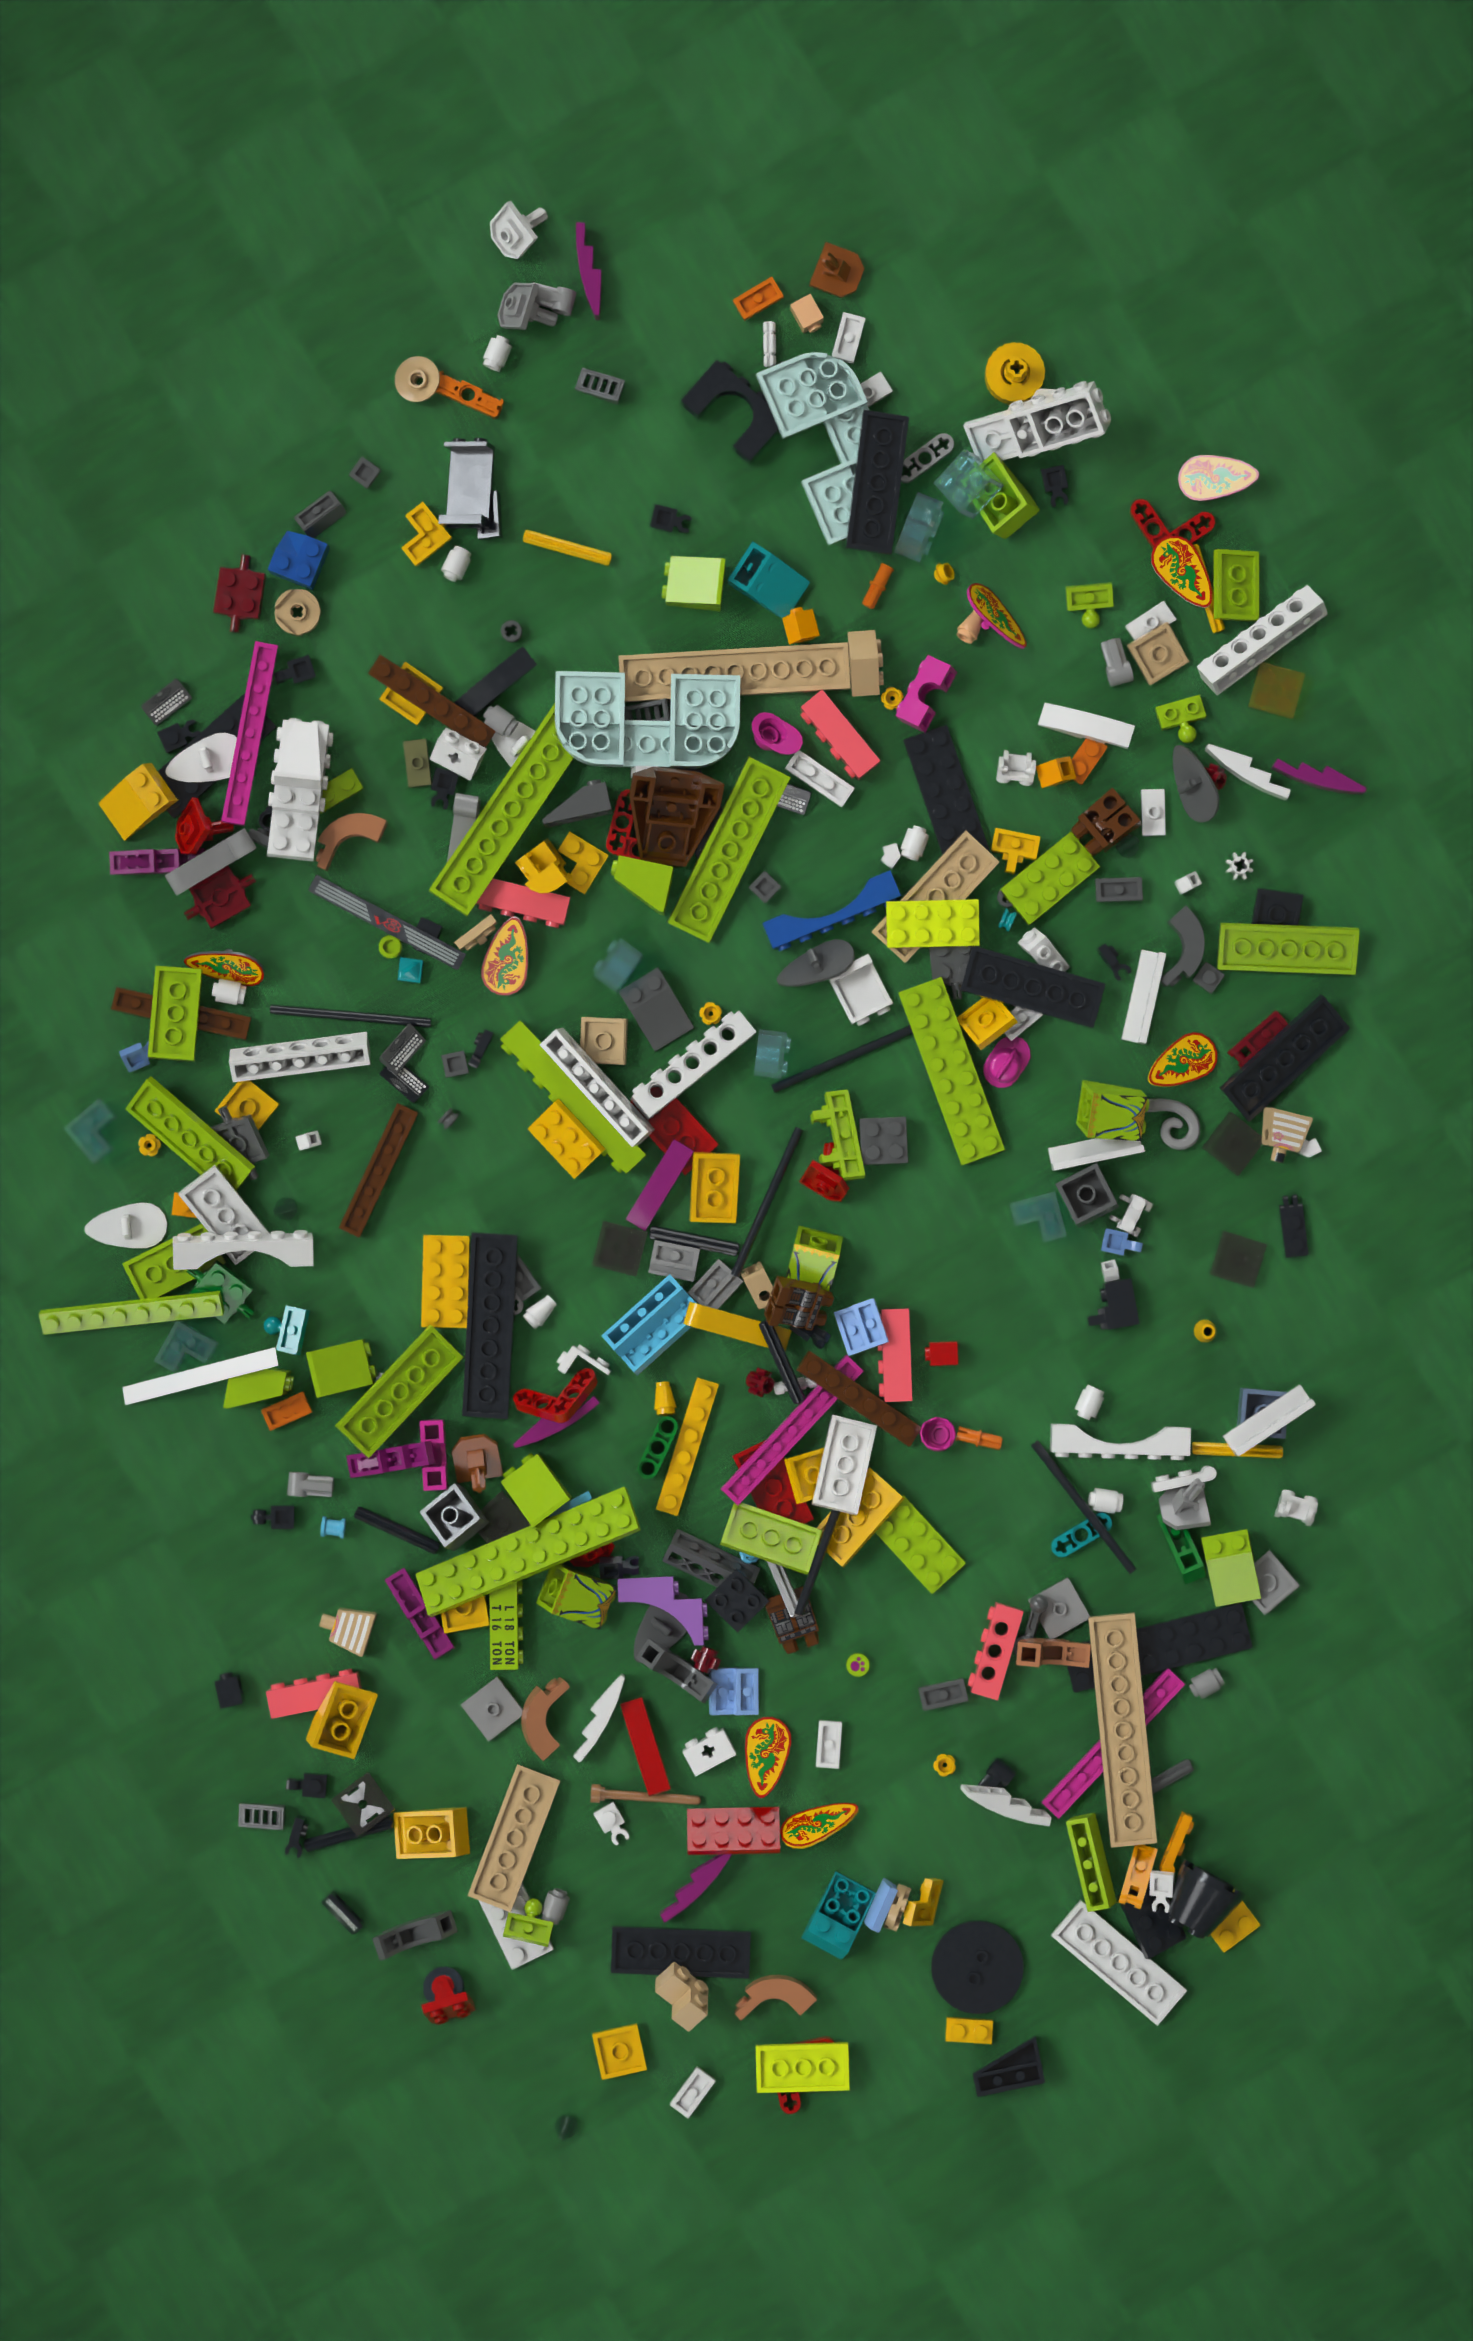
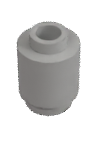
M499 705L495 707L490 706L483 716L486 719L484 723L501 736L510 737L519 724L512 714Z
M1214 1668L1213 1670L1208 1669L1192 1678V1684L1189 1687L1195 1698L1200 1696L1201 1699H1204L1220 1690L1221 1686L1225 1683L1218 1670Z
M558 1888L548 1891L541 1912L543 1914L542 1920L554 1922V1925H558L560 1920H563L570 1900L566 1891Z

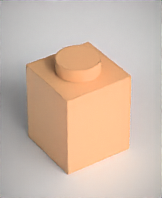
M811 294L790 304V311L803 333L807 331L813 333L822 327L821 324L824 321V317Z

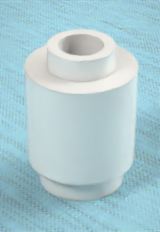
M499 335L496 338H491L483 356V365L500 372L501 367L505 366L512 346L509 345L510 340Z
M455 546L453 550H450L441 568V571L444 573L443 576L453 582L462 580L470 564L471 553L459 546Z
M915 825L912 829H907L900 848L902 850L901 856L914 861H918L919 856L922 857L929 835L925 834L926 829Z
M219 979V983L214 982L212 996L216 997L215 1001L233 1005L243 1004L247 986L241 985L240 982Z
M1087 1385L1086 1389L1082 1390L1075 1409L1078 1410L1077 1415L1087 1420H1090L1091 1417L1096 1418L1104 1400V1392Z
M1095 1488L1093 1492L1089 1493L1088 1505L1091 1506L1092 1511L1112 1514L1121 1512L1123 1494H1119L1118 1491Z

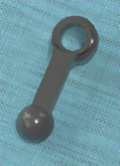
M1035 1595L1030 1600L1031 1613L1025 1634L1018 1637L1014 1643L1013 1651L1016 1656L1019 1640L1036 1638L1042 1612L1048 1607V1601L1043 1595Z

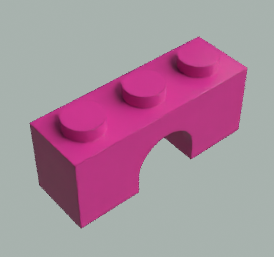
M927 655L926 659L919 665L915 680L909 684L906 697L899 703L895 716L901 722L925 733L936 714L930 706L925 704L927 693L933 689L947 692L957 671L951 665Z
M445 1419L421 1420V1442L431 1441L435 1464L422 1467L423 1491L447 1490L448 1470Z

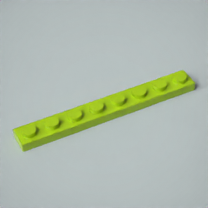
M213 1291L40 1310L39 1318L43 1335L222 1316L225 1311L221 1292Z

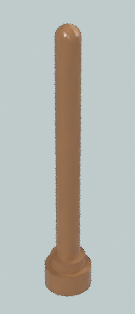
M601 1784L591 1785L590 1802L600 1803L604 1799L692 1805L701 1803V1798L697 1795L659 1793L649 1797L648 1792L607 1790L605 1787H601Z

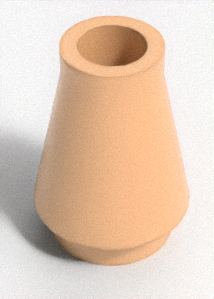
M975 610L957 627V637L968 644H972L974 640H977L981 623L983 622V619Z

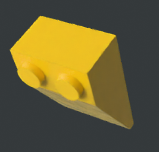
M145 763L127 775L98 804L123 840L126 841L176 803L178 799L152 763Z
M334 1681L312 1720L306 1741L313 1748L355 1759L378 1694Z
M467 1807L393 1813L396 1859L458 1857L470 1854Z

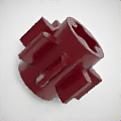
M1210 763L1209 768H1204L1216 788L1220 790L1225 786L1227 780L1224 773L1225 769Z
M757 1367L756 1371H751L746 1377V1385L750 1387L748 1393L763 1398L764 1394H769L774 1388V1380L771 1378L772 1372Z
M704 1645L701 1650L695 1649L691 1657L695 1662L694 1668L710 1674L711 1669L717 1670L721 1662L717 1657L718 1651Z

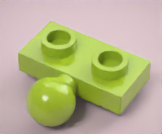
M1112 583L1066 586L1067 610L1086 609L1082 616L1083 625L1090 629L1097 627L1100 623V616L1095 611V608L1114 607Z
M1200 695L1155 708L1161 730L1180 726L1178 737L1183 743L1193 742L1197 735L1195 728L1189 725V723L1206 718Z
M533 1898L526 1901L524 1911L527 1916L508 1912L503 1937L548 1947L554 1922L536 1918L542 1912V1904L539 1900Z

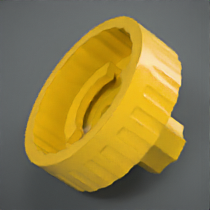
M1011 342L998 347L989 357L985 368V383L988 391L995 399L1007 405L1018 400L1023 402L1029 401L1036 390L1041 389L1045 378L1044 362L1040 354L1034 348L1020 342ZM1017 368L1020 370L1019 374H1015V371L1012 369Z

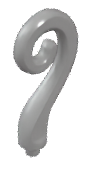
M1163 1098L1149 1099V1109L1145 1113L1158 1111L1174 1112L1183 1117L1188 1124L1189 1131L1187 1135L1182 1139H1175L1170 1135V1130L1172 1127L1182 1128L1183 1122L1178 1118L1171 1117L1162 1123L1160 1134L1167 1146L1177 1150H1185L1197 1142L1200 1136V1122L1191 1108L1176 1100Z

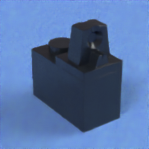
M1131 1278L1102 1283L1103 1288L1099 1289L1101 1302H1106V1306L1097 1309L1098 1315L1087 1317L1088 1326L1100 1324L1101 1330H1110L1140 1324Z

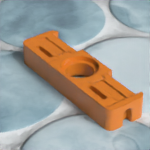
M443 371L439 372L440 383L436 393L493 419L498 418L504 406L502 398L499 401V399L483 393V389L464 380L460 383V381L447 375L444 376ZM472 389L475 392L474 399L465 401L462 398L463 391Z

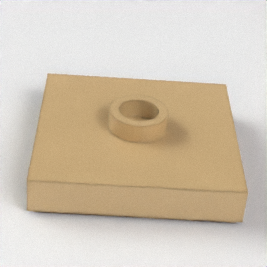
M1164 622L1127 645L1148 685L1154 684L1190 662L1168 622Z
M581 1017L580 1047L596 1064L626 1065L628 1019Z

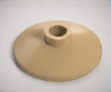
M421 356L405 360L398 367L395 375L397 391L403 398L411 402H423L435 394L440 383V374L436 365L428 358ZM423 378L422 384L417 385V379Z

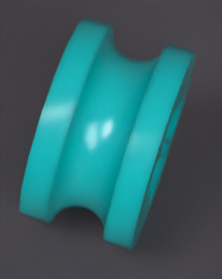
M1006 908L998 927H1005L1006 931L1009 932L1016 912L1010 913L1009 909Z

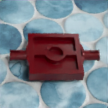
M241 554L240 568L220 567L213 613L232 618L229 632L239 633L241 620L248 618L260 620L267 575L265 573L253 572L249 569L250 555Z
M226 866L189 888L194 898L195 906L183 913L188 921L198 914L202 915L212 929L251 907L244 888L256 883V880L252 874L239 880L234 876L231 868Z

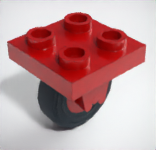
M446 1966L438 1967L426 1976L423 1983V1993L429 2003L422 2004L421 2006L423 2014L432 2024H444L449 2021V2018L456 2016L457 2018H464L476 2010L474 2001L465 1991L462 1976L455 1969Z

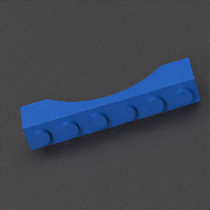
M890 870L870 878L857 898L834 914L809 919L783 914L763 922L762 925L772 949L778 948L780 952L792 947L790 943L799 939L800 943L812 939V934L815 932L827 933L833 930V925L842 922V925H846L855 921L854 916L863 913L865 917L877 912L876 907L883 904L886 908V901H897L901 895Z

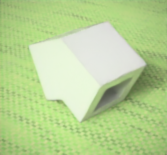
M897 843L882 848L884 856L880 861L891 869L901 857Z
M1196 871L1174 882L1180 895L1202 884Z
M318 1130L296 1136L299 1151L322 1144Z
M1316 1138L1310 1141L1305 1139L1301 1150L1297 1153L1309 1158L1322 1150Z
M1115 1259L1101 1263L1104 1282L1120 1279Z

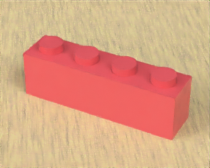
M823 690L801 706L800 710L803 713L800 716L807 725L813 724L817 729L814 732L822 743L826 741L831 746L830 753L837 761L841 759L846 765L844 770L851 778L856 777L859 781L880 763V759Z
M492 879L476 904L479 905L478 909L492 912L493 908L501 910V915L514 917L515 914L524 916L523 920L536 923L537 919L546 921V926L559 928V925L565 926L571 898L551 892L538 893L526 886Z
M909 1308L881 1309L880 1316L889 1342L877 1346L878 1351H882V1360H878V1373L883 1374V1383H879V1397H884V1402L912 1401Z
M352 1668L338 1671L339 1675L330 1677V1673L317 1675L316 1680L307 1681V1678L293 1680L294 1684L285 1686L284 1682L272 1684L271 1689L266 1691L271 1719L318 1710L334 1681L362 1689L359 1671L353 1672Z

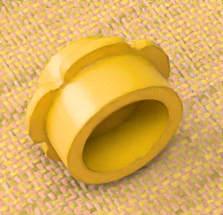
M938 563L934 571V577L939 583L947 585L954 579L955 573L949 563Z
M889 687L886 689V692L882 693L881 701L884 703L885 708L893 710L894 708L897 709L904 696L901 690Z
M708 1002L700 1009L699 1014L705 1024H717L721 1020L722 1009L719 1005Z
M153 1134L141 1137L138 1142L140 1146L139 1151L144 1156H155L161 1148L160 1140Z
M946 1754L938 1755L937 1760L933 1763L934 1770L943 1777L953 1774L956 1769L954 1757L951 1755L947 1756Z

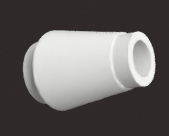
M547 1295L525 1310L526 1313L523 1317L534 1329L538 1326L542 1327L557 1304Z

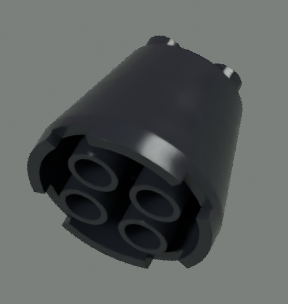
M1184 1859L1179 1868L1173 1897L1169 1906L1168 1915L1170 1917L1168 1921L1179 1927L1184 1928V1926L1190 1928L1188 1931L1190 1934L1199 1939H1204L1205 1936L1209 1937L1242 1902L1246 1894L1236 1889L1233 1891L1235 1888L1233 1885Z

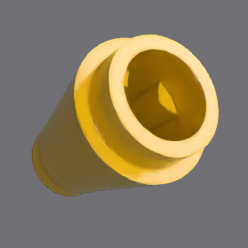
M1201 1320L1194 1327V1335L1200 1342H1210L1216 1336V1326L1210 1320ZM1206 1327L1211 1329V1334H1208L1209 1336L1204 1334Z
M670 1382L656 1383L654 1410L657 1412V1416L675 1414L677 1406Z

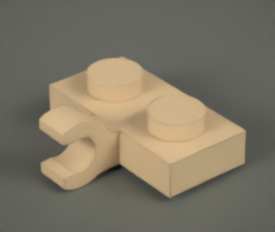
M489 915L454 943L461 951L463 949L469 951L478 943L481 946L488 941L486 937L496 930L495 925L498 923L492 915Z

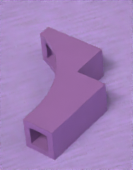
M674 1576L618 1579L619 1602L646 1603L665 1610L685 1627L692 1638L694 1646L705 1645L704 1640H709L708 1626H704L703 1618L708 1617L707 1603H703V1598L675 1599V1595H679V1581H674Z

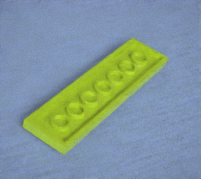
M748 757L668 920L669 924L708 943L710 942L791 777Z
M942 977L898 992L961 1165L1005 1150Z

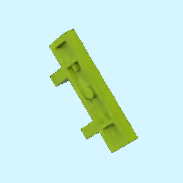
M848 1090L826 1092L824 1095L826 1105L821 1107L822 1110L812 1111L810 1118L812 1124L814 1122H820L821 1124L826 1122L827 1127H831L835 1148L832 1149L830 1155L825 1156L821 1154L819 1156V1163L824 1167L833 1166L834 1170L839 1169L840 1177L844 1181L863 1179L865 1171Z

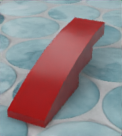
M637 1698L620 1704L649 1797L671 1790L643 1698Z

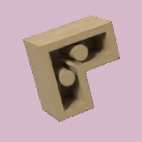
M875 630L848 632L852 697L880 695L879 685H884L883 671L879 672V667H883L881 640L876 639Z
M673 1962L656 1978L655 1992L672 2005L671 2019L689 2032L708 2015V1987L702 1980L692 1976L687 1968Z

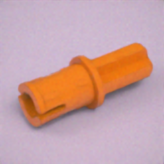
M884 563L880 564V568L873 581L869 582L870 587L862 601L865 607L874 609L882 592L886 591L885 586L894 571L892 567Z
M959 1426L956 1441L975 1444L977 1448L979 1445L995 1450H1000L1003 1441L1002 1437L984 1433L981 1429L976 1431Z

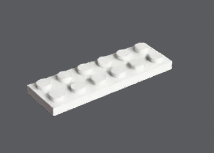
M1081 1899L1051 1934L1054 1939L1157 2026L1187 1991L1185 1987L1152 1959H1145L1139 1948L1095 1911L1088 1912L1086 1903Z

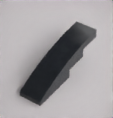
M522 646L454 703L475 717L499 699L504 692L519 682V679L534 669L537 664Z

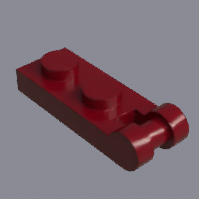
M1275 1010L1227 1053L1239 1062L1237 1065L1241 1068L1288 1023ZM1245 1046L1251 1052L1248 1056H1245L1240 1051Z

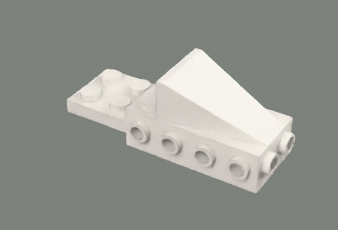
M1082 381L1075 384L1073 388L1066 390L1064 387L1058 389H1038L1029 401H1015L1009 405L1008 410L965 422L963 426L977 462L980 465L993 452L1002 461L1019 456V458L1032 457L1043 451L1056 450L1067 444H1077L1091 437H1100L1105 434L1109 427L1111 416L1108 409L1104 408L1102 402L1103 394L1101 389L1097 388L1095 381L1089 383Z
M290 718L289 720H283L282 727L277 729V741H280V747L275 749L274 762L277 763L275 771H272L271 784H274L275 788L274 793L270 792L268 806H272V817L267 856L314 861L320 812L325 810L326 799L322 798L323 790H327L328 776H325V769L330 768L331 755L327 754L328 746L332 747L333 733H330L329 725L322 721H312L309 723L302 722V720L297 718Z

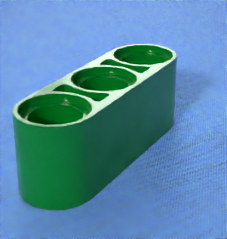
M664 1416L659 1420L639 1462L638 1473L645 1479H652L656 1476L675 1437L678 1422L673 1416ZM671 1420L674 1423V1430L669 1433L664 1432L661 1428L663 1421ZM661 1441L665 1446L664 1451L659 1454L653 1452L651 1448L653 1442ZM643 1463H653L655 1471L652 1474H645L642 1471Z

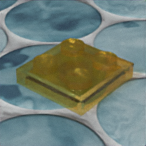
M1262 662L1258 668L1248 707L1293 719L1305 674Z

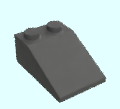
M600 779L587 782V786L579 789L542 819L545 828L613 814L606 782L601 783Z
M659 968L654 969L619 991L654 1051L659 1050L694 1028Z

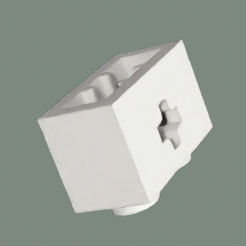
M445 728L437 739L430 760L471 780L479 769L487 749L477 742L458 734L456 731Z
M715 1727L705 1733L706 1737L698 1741L697 1738H694L684 1744L686 1748L682 1752L695 1777L736 1755V1751L724 1728L718 1730ZM705 1745H708V1747H714L712 1749V1755H709L708 1753L703 1754Z

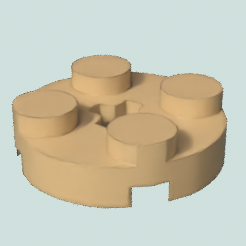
M291 589L285 591L275 603L276 622L288 634L302 636L315 629L319 623L321 609L317 599L309 591ZM294 607H302V617H292L294 614L292 609Z
M899 1883L897 1886L898 1892L883 1926L896 1932L911 1888Z

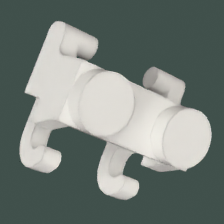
M1004 750L1003 757L999 756L996 780L1000 783H1008L1010 780H1015L1024 786L1032 785L1036 771V760H1032V753H1027L1025 756L1009 754L1008 750Z
M1121 1194L1119 1198L1128 1202L1129 1206L1122 1220L1113 1215L1109 1219L1118 1223L1117 1228L1138 1237L1141 1228H1135V1225L1143 1209L1150 1212L1153 1204L1134 1194L1130 1198Z
M1282 1490L1274 1517L1279 1518L1281 1516L1286 1518L1288 1516L1302 1520L1301 1522L1306 1523L1305 1525L1311 1526L1317 1512L1318 1499L1312 1496H1305L1303 1499L1296 1497L1293 1491Z

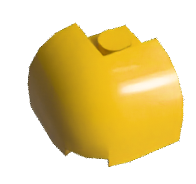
M548 838L515 862L528 879L525 885L530 890L538 893L552 892L572 877L563 868L566 862Z

